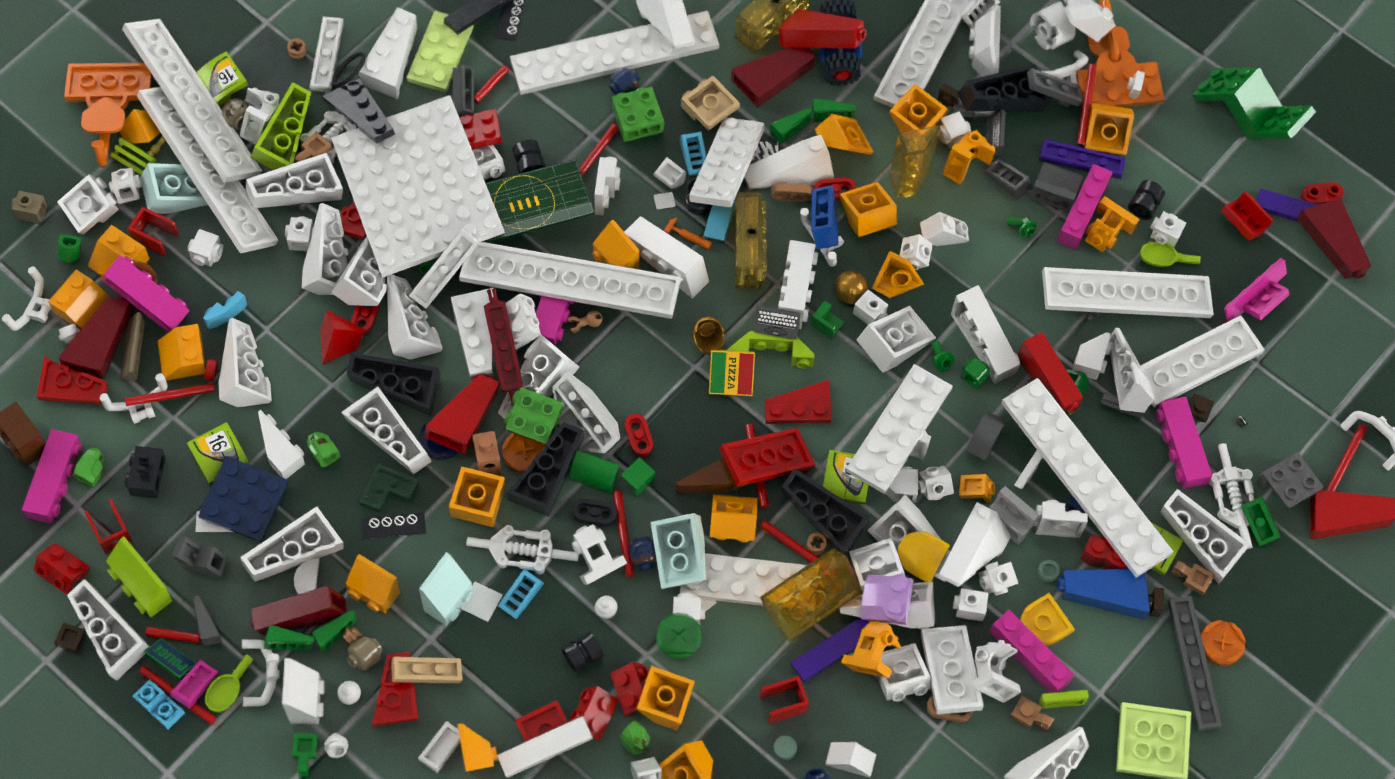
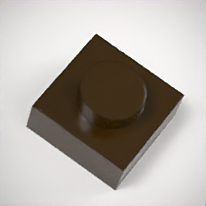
M943 83L937 100L941 101L943 105L953 108V105H958L960 102L957 94L959 91Z
M1193 394L1189 403L1193 418L1206 423L1214 401Z
M1155 587L1151 595L1148 594L1150 616L1159 617L1162 613L1164 588Z
M63 622L54 644L57 647L77 653L86 631Z

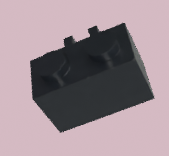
M135 447V451L131 453L129 459L130 474H126L125 487H127L131 496L158 497L166 460L163 449Z

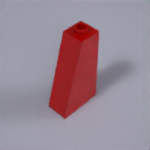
M798 8L778 28L780 47L857 48L866 37L863 20Z
M1043 332L1025 340L1017 354L1022 367L1033 380L1038 378L1064 412L1072 413L1080 407L1079 404L1083 396Z
M479 374L427 424L425 438L466 455L473 442L472 435L477 434L498 395L500 382L491 376Z
M1323 490L1310 497V539L1390 527L1395 520V498Z

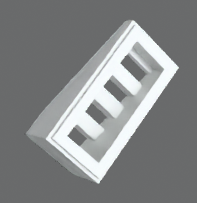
M971 0L960 16L970 29H974L976 20L998 5L1000 1L986 0L987 2L985 3L983 0ZM969 14H971L972 17L974 18L973 21H971L970 18L968 17Z

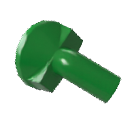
M1008 216L1007 225L1019 226L1018 234L1020 237H1030L1036 231L1037 223L1034 220H1029L1027 217L1022 219Z
M939 341L931 343L935 355L933 357V364L939 371L948 370L954 363V355L949 351L943 352Z

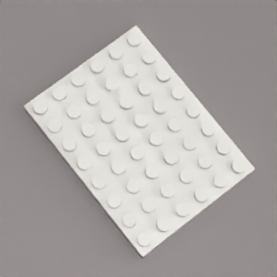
M450 95L387 117V120L394 129L395 135L377 144L362 133L359 128L331 137L382 277L440 257L462 228L480 242L505 233Z

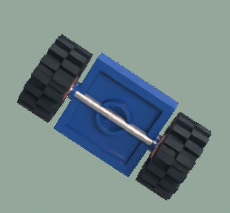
M829 0V2L824 1L820 5V13L857 19L856 5L852 0ZM862 42L857 48H820L823 76L827 83L830 82L831 85L837 83V86H841L844 83L845 86L848 85V82L852 84L854 81L859 80L861 77L859 59L863 58Z

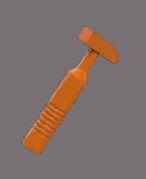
M677 218L671 219L664 229V232L667 234L672 230L679 233L680 237L710 250L713 243L685 229L680 230L674 227Z

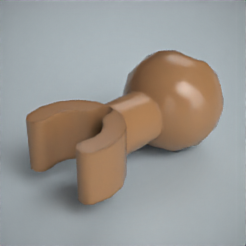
M590 311L586 317L579 319L574 316L568 318L569 323H578L575 328L570 329L572 333L578 332L581 327L586 325L598 327L603 320L601 313L598 311Z

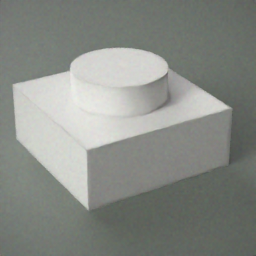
M1137 71L1134 77L1129 78L1127 89L1130 90L1129 98H1138L1142 89L1145 72Z

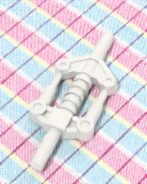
M327 111L324 114V120L318 126L315 125L308 133L300 136L301 144L314 133H320L321 128L326 123L334 124L322 136L330 144L332 143L331 137L343 133V130L346 132L354 130L356 125L351 124L343 114ZM335 148L327 153L332 164L337 156Z
M1219 444L1218 449L1223 469L1218 473H1213L1209 481V485L1213 487L1215 499L1218 500L1220 508L1217 516L1220 520L1238 528L1240 537L1250 544L1247 549H1251L1252 543L1248 531L1249 523L1241 507L1243 501L1240 499L1241 494L1239 493L1238 482L1244 484L1249 501L1253 500L1254 489L1251 482L1253 473L1249 469L1243 470L1236 466L1232 467L1227 444ZM1221 484H1226V488L1229 489L1227 492L1229 500H1231L1230 504L1233 506L1232 511L1224 507Z
M506 525L490 540L468 537L466 544L467 546L489 549L499 568H506L508 565L516 566L519 569L535 571L539 575L545 572V568L551 562V558L577 562L579 559V555L576 552L553 549L551 534L548 530H542L541 532L531 530L519 531L514 530L510 525ZM513 535L525 536L527 539L540 540L539 547L534 544L531 546V544L525 545V543L519 544V542L513 543V541L508 543L507 541ZM505 551L509 554L513 552L516 555L519 553V555L525 554V556L531 555V557L537 556L535 562L510 561L507 559Z

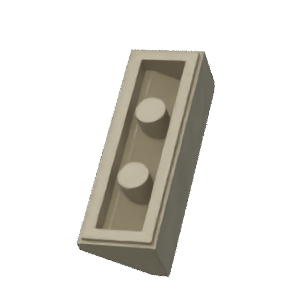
M137 312L128 321L120 379L124 381H136L138 376L145 321L141 312Z

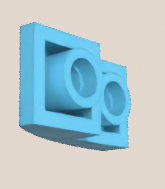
M736 201L733 202L731 207L712 205L704 237L725 242L729 224L732 222Z
M237 291L234 296H230L226 300L225 306L217 302L213 307L208 308L203 317L206 327L209 330L216 328L238 315L247 306L245 295Z
M148 680L133 695V698L168 730L185 714L151 680Z

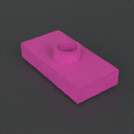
M199 660L172 690L171 697L190 709L219 676V672L202 660Z

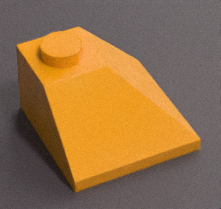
M831 114L815 128L817 135H822L827 147L869 155L874 153L856 119Z
M457 724L466 772L494 766L493 761L498 760L496 748L491 747L490 742L465 725Z
M702 740L686 743L659 764L661 779H711L713 759Z

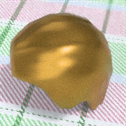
M845 271L838 275L834 282L837 297L848 304L855 305L868 290L866 279L857 271Z
M709 316L700 318L693 327V343L701 353L711 354V349L721 350L724 346V327L716 318Z

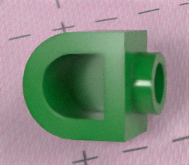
M60 234L57 257L65 263H72L78 260L81 252L82 237Z
M969 358L962 366L964 371L960 378L971 387L979 388L990 376L989 367L985 362L979 361L977 358L973 360Z

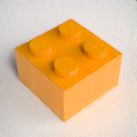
M461 466L449 504L450 517L494 527L506 489L505 477Z

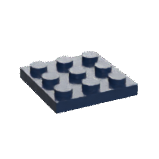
M226 456L198 517L262 543L289 481Z

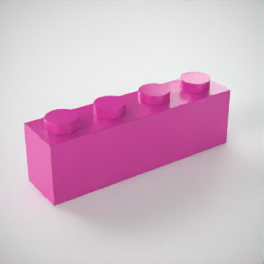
M1095 164L1092 165L1060 231L1058 243L1077 250L1113 172Z
M119 255L100 278L168 333L176 328L190 311L186 308L187 305L184 301L172 297L169 294L170 291L165 286L157 285L152 281L153 278L149 273L137 269L135 263L126 256L122 257Z
M542 296L536 311L540 333L556 346L557 341L561 342L564 333L562 326L564 322H568L570 316L568 308L570 304H574V301Z
M1181 397L1161 401L1155 414L1157 422L1161 423L1163 428V440L1169 447V459L1172 463L1174 462L1176 468L1175 477L1177 482L1181 483L1182 489L1207 485L1212 478V473L1187 398Z
M51 429L22 507V512L27 519L53 524L54 518L58 517L61 508L60 501L62 497H65L68 490L67 482L69 476L72 477L75 470L74 462L82 451V444L76 434Z
M1010 610L993 623L989 633L997 641L1004 640L1005 644H1011V647L1017 649L1018 652L1012 656L1049 693L1061 692L1071 682L1074 674Z

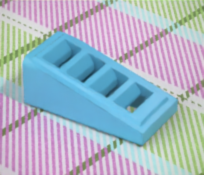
M696 132L681 135L679 140L688 175H698L701 168L692 169V166L703 164L706 159L702 133ZM697 142V145L694 146L687 145V143ZM699 149L698 153L689 154V151ZM701 157V160L691 161L690 158Z
M523 569L498 607L517 619L544 583ZM525 579L533 583L534 586L531 588L524 583ZM520 586L529 592L527 596L518 590ZM514 593L524 599L522 603L512 597ZM511 601L518 606L517 610H514L506 603Z

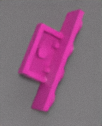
M1280 258L1272 264L1269 269L1257 277L1252 284L1242 290L1234 300L1226 305L1224 308L1226 322L1239 317L1244 312L1262 320L1289 296L1288 288L1277 283L1287 274L1284 259Z

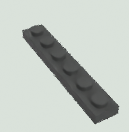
M1192 596L1169 598V610L1197 732L1220 729L1222 724Z

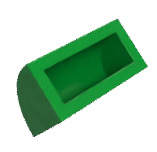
M577 450L570 471V480L611 494L619 476V465Z

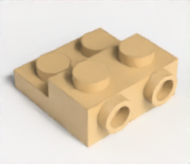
M711 76L709 79H703L695 89L687 91L681 98V107L693 120L697 119L708 131L740 108V103L714 76Z

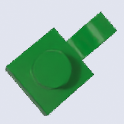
M294 733L292 758L298 759L297 772H299V776L308 777L309 759L316 760L318 734Z

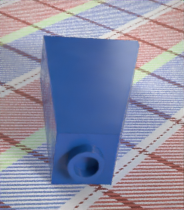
M1129 569L1063 571L1061 578H1058V592H1062L1063 600L1140 619H1145L1150 612L1145 573L1136 578Z

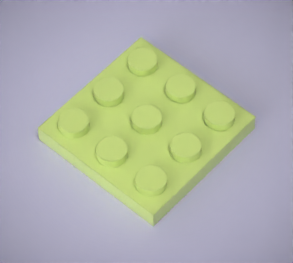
M1122 702L1120 706L1116 772L1166 779H1187L1191 712Z

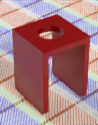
M142 207L127 228L132 239L145 248L165 256L166 252L162 242L143 233L149 223L178 237L179 233L174 221Z
M112 499L109 500L110 505L123 529L115 534L102 539L89 512H84L105 554L113 551L118 542L111 543L117 539L125 537L129 543L132 542Z
M799 676L760 688V699L795 689L800 702L770 712L768 717L769 724L807 712L809 702Z

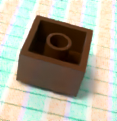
M14 402L0 411V437L9 446L17 461L23 460L29 466L41 458L46 443L19 404Z

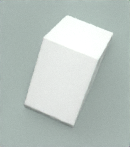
M831 742L825 766L870 778L876 754L856 742Z

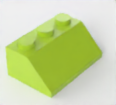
M122 537L106 560L109 566L107 572L114 581L120 580L123 584L120 588L128 598L130 596L134 597L136 600L134 605L141 614L146 612L151 618L173 600L162 581L127 539Z

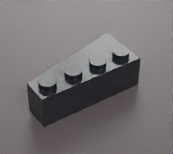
M1035 64L968 80L957 93L966 111H1043L1053 99L1048 95L1029 88L1027 72L1031 68L1038 70Z
M351 353L347 375L351 382L369 390L379 387L385 397L432 416L440 379L438 367Z
M563 422L548 440L542 451L533 459L531 465L507 492L508 501L549 517L571 469L577 450L579 451L583 442L584 430Z
M795 468L782 485L783 495L819 533L825 536L827 542L845 559L869 524V516Z

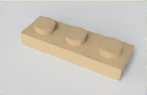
M393 657L391 660L392 682H462L461 658Z

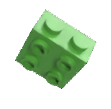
M642 87L636 91L622 92L612 96V109L624 142L664 132V120L652 87Z
M521 387L520 391L516 390L513 396L512 403H514L512 412L508 411L505 417L504 424H507L505 429L546 444L555 432L565 404Z

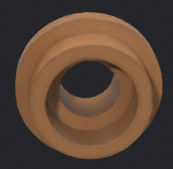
M347 626L345 632L342 633V636L350 645L363 637L354 626L352 628Z

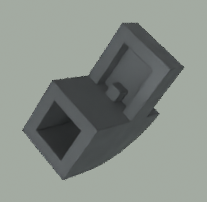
M984 414L966 451L986 461L1007 422L997 415Z
M179 536L172 554V558L181 563V568L192 573L211 577H221L228 558L226 554L214 546H199L185 536Z

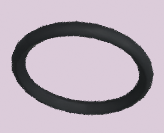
M362 52L355 53L339 66L332 79L335 87L347 84L359 73L366 60L365 54ZM361 56V61L356 69L346 79L337 83V78L342 70L355 58Z

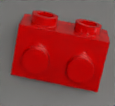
M1247 191L1243 192L1237 200L1225 205L1221 210L1227 220L1232 222L1248 241L1262 235L1274 221Z
M56 542L36 556L34 565L35 573L66 595L72 591L73 584L87 575L90 566Z
M631 662L610 673L625 716H631L639 712L636 709L649 673L646 666L641 663Z
M598 686L587 687L581 693L580 703L571 714L570 721L583 716L593 740L600 741L619 699Z

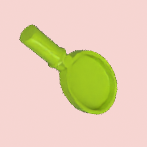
M1157 242L1146 243L1140 250L1141 259L1145 263L1156 267H1167L1175 262L1200 264L1201 259L1200 256L1177 253L1176 249L1171 245H1162Z
M246 654L231 675L219 676L210 684L205 695L206 706L212 712H223L235 703L240 692L238 680L254 660L252 657Z

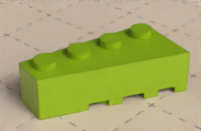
M292 82L256 143L251 159L272 170L294 163L311 95L310 91Z

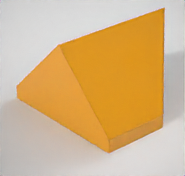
M134 109L125 119L124 127L119 131L122 138L132 144L150 142L160 133L147 111Z
M889 251L872 289L891 298L922 286L924 283L909 260Z

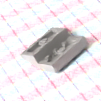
M1006 486L999 491L996 500L989 506L990 509L999 514L1011 536L1010 539L1017 545L1023 541L1039 517L1037 512Z

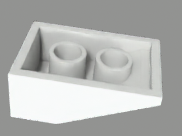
M908 306L869 324L856 340L878 368L885 372L898 366L933 342L936 337L915 311Z
M285 658L282 705L290 723L319 724V717H323L324 704L320 703V695L325 693V681L321 680L319 672L290 658Z

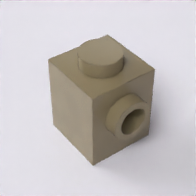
M18 191L16 198H13L11 203V209L16 219L37 224L42 223L48 207L44 196L24 191Z

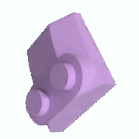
M868 575L864 585L861 619L907 625L913 579L906 578L903 575Z

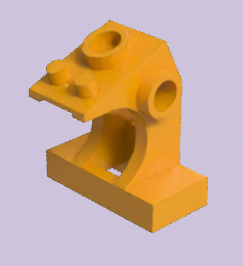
M977 130L965 134L958 144L955 143L951 148L942 175L960 185L966 176L971 160L977 158L990 165L995 153V147L991 146L986 138Z
M1104 196L1096 211L1103 217L1101 220L1097 218L1095 223L1092 222L1085 232L1088 234L1085 241L1101 252L1106 248L1111 249L1116 243V236L1123 229L1131 235L1135 231L1140 219Z
M870 621L861 631L853 656L844 654L841 663L856 672L889 678L892 669L882 663L881 657L886 646L901 648L898 637L894 635L889 624Z

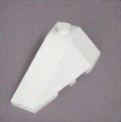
M1064 0L1067 4L1065 12L1070 24L1098 42L1115 27L1112 12L1106 7L1103 8L1094 0Z
M821 134L802 140L749 165L744 176L749 189L772 188L778 182H786L788 184L806 183L814 187L820 180L834 178L829 151Z
M324 203L319 204L302 272V289L318 295H333L331 292L348 265L346 256L349 254L348 249L344 248L342 236L344 231L340 212L338 209Z
M367 236L331 292L348 305L377 306L387 290V284H385L386 276L382 277Z
M391 274L387 276L388 338L393 354L411 360L441 352L443 348L435 327L430 328L426 321L428 315L425 311H421L416 301L409 296L412 288L407 279Z
M230 318L219 377V400L236 407L270 403L272 401L271 384L269 378L264 377L262 371L264 364L262 360H258L255 352L257 345L250 325L234 318Z
M1115 328L1109 338V342H1112L1110 357L1120 410L1145 413L1149 405L1153 403L1154 393L1151 391L1150 382L1120 328Z
M540 335L524 355L525 361L520 369L523 388L550 397L554 394L552 386L567 372L573 375L579 366L543 335ZM507 392L498 411V414L504 419L508 411L512 412L514 405H511L509 392Z
M906 495L902 496L867 530L878 542L892 538L897 553L902 539L913 532L925 531L940 539L922 512ZM949 550L947 551V553H946V555H945V557H944V559H943L941 565L939 566V568H938V570H937V572H936V574H935V577H937L938 579H940V580H942V581H944V582H945L946 580H944V579L938 577V575H939V573H940V571H941V569H942V567H943V565H944V563H945L947 557H948L949 554H950V551H949Z
M978 502L976 503L938 577L959 587L975 575L977 570L983 566L985 567V565L990 563V560L1003 553L1011 536L996 511Z
M933 582L913 583L907 625H894L918 629L933 627L935 621ZM863 594L841 599L840 613L861 617Z
M1083 727L1074 729L1022 760L1004 776V779H1066L1070 770L1077 767L1089 747Z

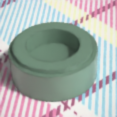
M1053 560L1042 561L1037 569V576L1044 583H1054L1060 575V567Z
M790 736L777 738L773 747L774 754L781 760L792 759L797 751L795 740Z

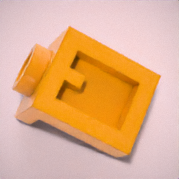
M987 474L961 475L959 489L961 499L983 498L986 502L992 501V495L995 494V484Z

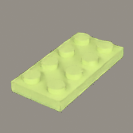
M434 11L406 77L407 82L446 93L453 78V68L458 66L474 25L457 35L444 24V18L448 14Z

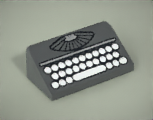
M1001 110L989 117L986 124V140L991 146L995 147L994 156L997 157L1002 155L1004 148L1005 110Z
M758 306L754 332L797 339L801 313Z

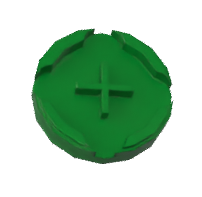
M669 614L661 620L657 627L656 640L658 647L671 658L682 659L689 657L701 644L702 633L700 625L688 614Z

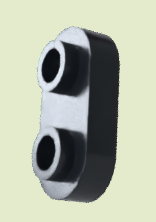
M580 499L572 507L573 517L580 523L608 527L614 524L617 519L616 508L607 502ZM586 510L588 513L586 515H581L580 511ZM608 514L610 517L604 519L602 518V515Z

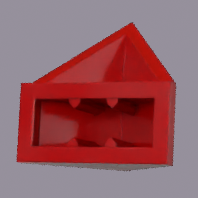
M326 311L320 329L322 365L357 350L360 347L365 330L330 311Z

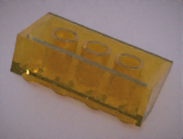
M939 125L898 134L890 171V179L896 197H910L917 193L931 171L940 133Z
M833 548L760 598L770 618L790 642L863 592L847 556Z

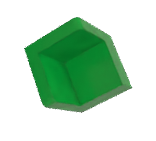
M824 301L813 314L811 326L832 339L841 329L844 322L830 313L832 305Z
M639 457L622 473V478L633 487V494L638 497L655 481V471Z

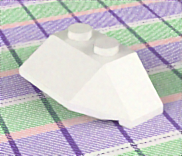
M996 5L976 20L974 29H970L969 41H973V46L969 47V58L972 59V67L982 77L999 73L1000 5Z
M569 372L552 386L553 399L565 404L558 424L561 425L565 422L584 430V439L579 451L606 453L620 439L617 421L592 389Z

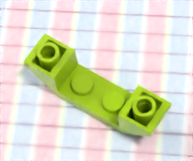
M749 331L727 349L731 351H749V348L760 351L775 349L780 352L792 350L791 366L805 369L813 367L814 353L798 337L797 339Z

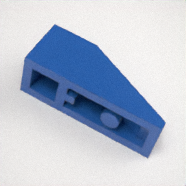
M833 185L812 189L811 232L817 249L838 246L839 231Z

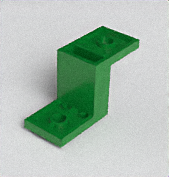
M1260 67L1217 68L1210 73L1209 78L1202 82L1192 94L1196 101L1224 100L1247 139H1291L1316 113L1312 106H1282Z

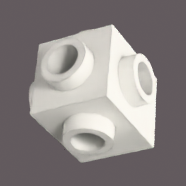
M132 167L111 172L112 181L109 182L111 193L115 194L119 204L140 199L139 188L142 187L139 175H135Z
M1163 211L1160 218L1155 217L1150 227L1153 229L1151 238L1155 239L1159 244H1169L1174 247L1183 232L1186 222L1178 219L1173 214Z
M303 216L298 218L291 217L290 225H286L285 237L287 238L289 250H308L314 227L312 219Z
M920 234L903 238L900 256L909 260L915 270L928 267L933 244Z
M945 466L929 467L925 471L919 472L920 481H918V489L928 500H940L943 496L954 494L951 473Z
M998 561L985 565L986 570L978 572L982 589L987 593L994 592L995 596L1008 592L1007 587L1018 584L1011 562L1000 565Z

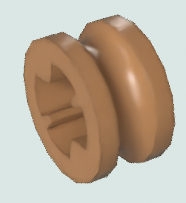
M294 38L287 44L288 54L291 58L301 59L306 55L307 51L303 40ZM294 47H298L300 50L296 51Z
M813 533L807 539L806 548L815 555H821L826 549L827 540L821 533ZM813 540H818L817 543L819 541L821 542L820 548H815L816 546H811L813 544Z

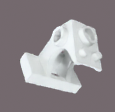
M248 88L245 102L249 104V107L245 111L239 136L256 145L279 106V94L261 91L257 88Z
M594 525L589 527L583 526L573 535V549L577 555L582 553L589 568L587 573L579 576L583 584L588 585L627 564L623 555H618L612 559L604 544L606 540L605 535L600 528L596 529ZM597 544L602 556L592 560L587 548Z
M998 640V643L989 642L987 645L978 646L975 653L978 678L973 680L974 688L1003 703L1021 693L1019 684L1002 675V670L1006 666V660L1017 653L1018 650L1011 647V644H1005L1004 640Z

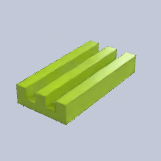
M121 137L118 140L119 144L114 147L116 150L110 155L127 167H132L140 175H142L144 170L119 154H124L145 168L147 163L123 149L124 145L148 159L149 163H155L156 158Z
M1088 690L1042 694L1038 701L1042 709L1080 706L1087 702L1089 695Z

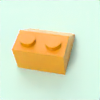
M914 84L894 105L889 114L901 135L919 147L940 124V120L945 116L948 108Z
M1091 103L1085 149L1126 155L1134 120L1133 109Z
M879 182L840 194L849 226L858 237L897 225V205Z
M614 220L610 221L593 242L592 255L594 259L599 263L639 270V249Z
M111 225L97 240L88 268L102 277L119 255L122 257L126 256L132 261H142L144 263L150 258L143 245Z
M75 270L48 303L54 314L70 324H75L81 330L109 295L92 279Z
M198 324L176 327L157 341L161 371L166 381L205 374L206 361L202 334Z
M713 494L710 537H714L717 540H726L728 538L737 539L740 542L755 541L757 498Z
M358 554L345 583L348 595L356 601L363 600L372 611L376 613L380 611L386 614L401 593L397 577Z
M651 666L636 710L655 724L678 731L695 681Z

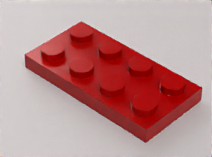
M798 428L722 444L719 448L737 487L789 475L794 468L800 472L811 470L816 465Z

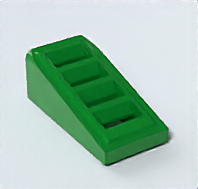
M816 98L812 100L813 122H823L831 114L853 119L855 117L856 105Z
M807 108L770 125V135L779 144L784 143L811 122L812 110Z
M353 610L346 612L312 632L314 640L322 653L342 636L347 626L351 627L357 621Z
M271 625L269 626L263 649L312 650L314 637Z

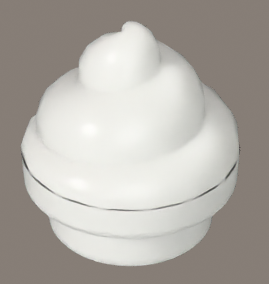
M75 324L63 327L58 330L60 333L59 339L69 345L80 332V329Z
M602 596L595 603V612L601 618H611L617 612V602L611 596Z
M352 681L342 683L337 691L338 698L347 705L356 703L361 696L359 685Z
M333 733L325 742V751L330 757H342L348 749V741L342 735Z

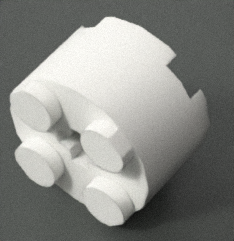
M1061 2L1052 4L1034 13L1030 19V26H1034L1037 34L1034 38L1045 50L1049 48L1053 50L1073 40L1075 36V26L1070 24L1065 7Z

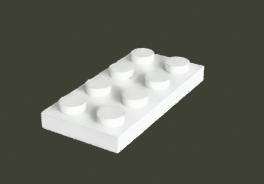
M966 625L921 629L920 635L928 673L931 677V689L936 713L946 714L982 710L981 692L976 690L973 684L977 674Z

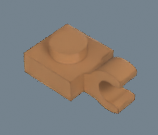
M316 132L301 144L303 151L295 157V160L300 162L328 153L332 146Z
M1177 561L1171 570V573L1175 576L1185 578L1183 585L1202 596L1214 577L1213 573L1197 564L1190 568L1181 561Z
M1021 696L1010 715V718L1028 728H1031L1034 723L1045 731L1049 730L1054 720L1048 715L1041 714L1042 707L1024 696Z

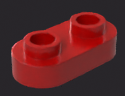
M847 177L820 180L814 186V189L833 185L835 201L841 200L840 194L844 193L842 189H847L848 191L856 189L855 182Z
M1335 182L1311 184L1303 189L1301 200L1320 205L1336 199H1342L1344 190L1341 185Z
M380 303L369 309L366 306L356 305L351 323L357 326L365 323L364 327H360L365 330L364 335L372 330L380 310Z
M640 414L629 415L625 420V432L631 450L636 456L646 457L653 450V440L646 419ZM638 425L640 428L634 430L632 429V426ZM643 444L646 448L640 449L638 446Z

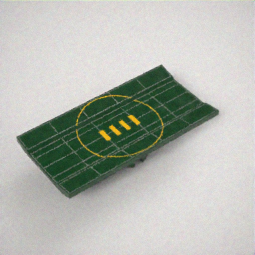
M577 159L485 183L505 233L481 242L491 243L594 215L595 211L590 202Z

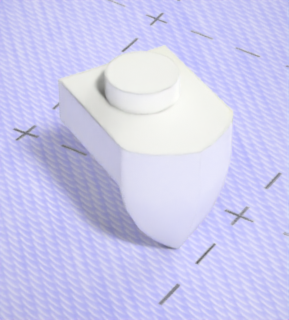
M668 157L665 158L653 174L671 189L683 185L686 178L685 170Z

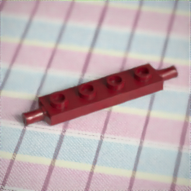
M494 288L492 289V294L491 289L487 290L489 303L484 305V312L501 391L509 392L511 405H514L512 403L513 396L516 390L518 391L523 387V381L506 303L498 301L496 289Z

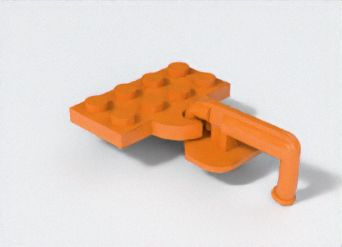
M1110 0L1098 1L1100 6L1106 7L1112 12ZM1115 26L1098 42L1089 36L1087 37L1090 52L1098 57L1095 64L1097 69L1092 103L1116 107L1163 103L1165 99L1157 62L1136 63L1135 58L1127 51L1130 43L1128 33L1124 28ZM1088 69L1076 71V79L1081 87L1083 100ZM1137 71L1145 72L1142 89L1138 98H1129L1130 90L1127 89L1129 78L1134 77Z
M145 63L68 64L64 98L66 102L87 103L88 109L82 113L81 126L87 133H100L99 140L93 141L91 146L94 148L98 165L102 168L106 167L108 162L110 134L116 133L124 127V110L127 108L129 101H140L137 97L139 90L152 87L153 75Z

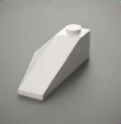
M636 0L640 15L644 19L647 18L651 22V26L654 29L657 28L662 33V37L675 49L695 45L683 0Z

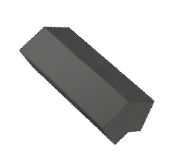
M466 65L453 68V104L459 117L474 114V68Z

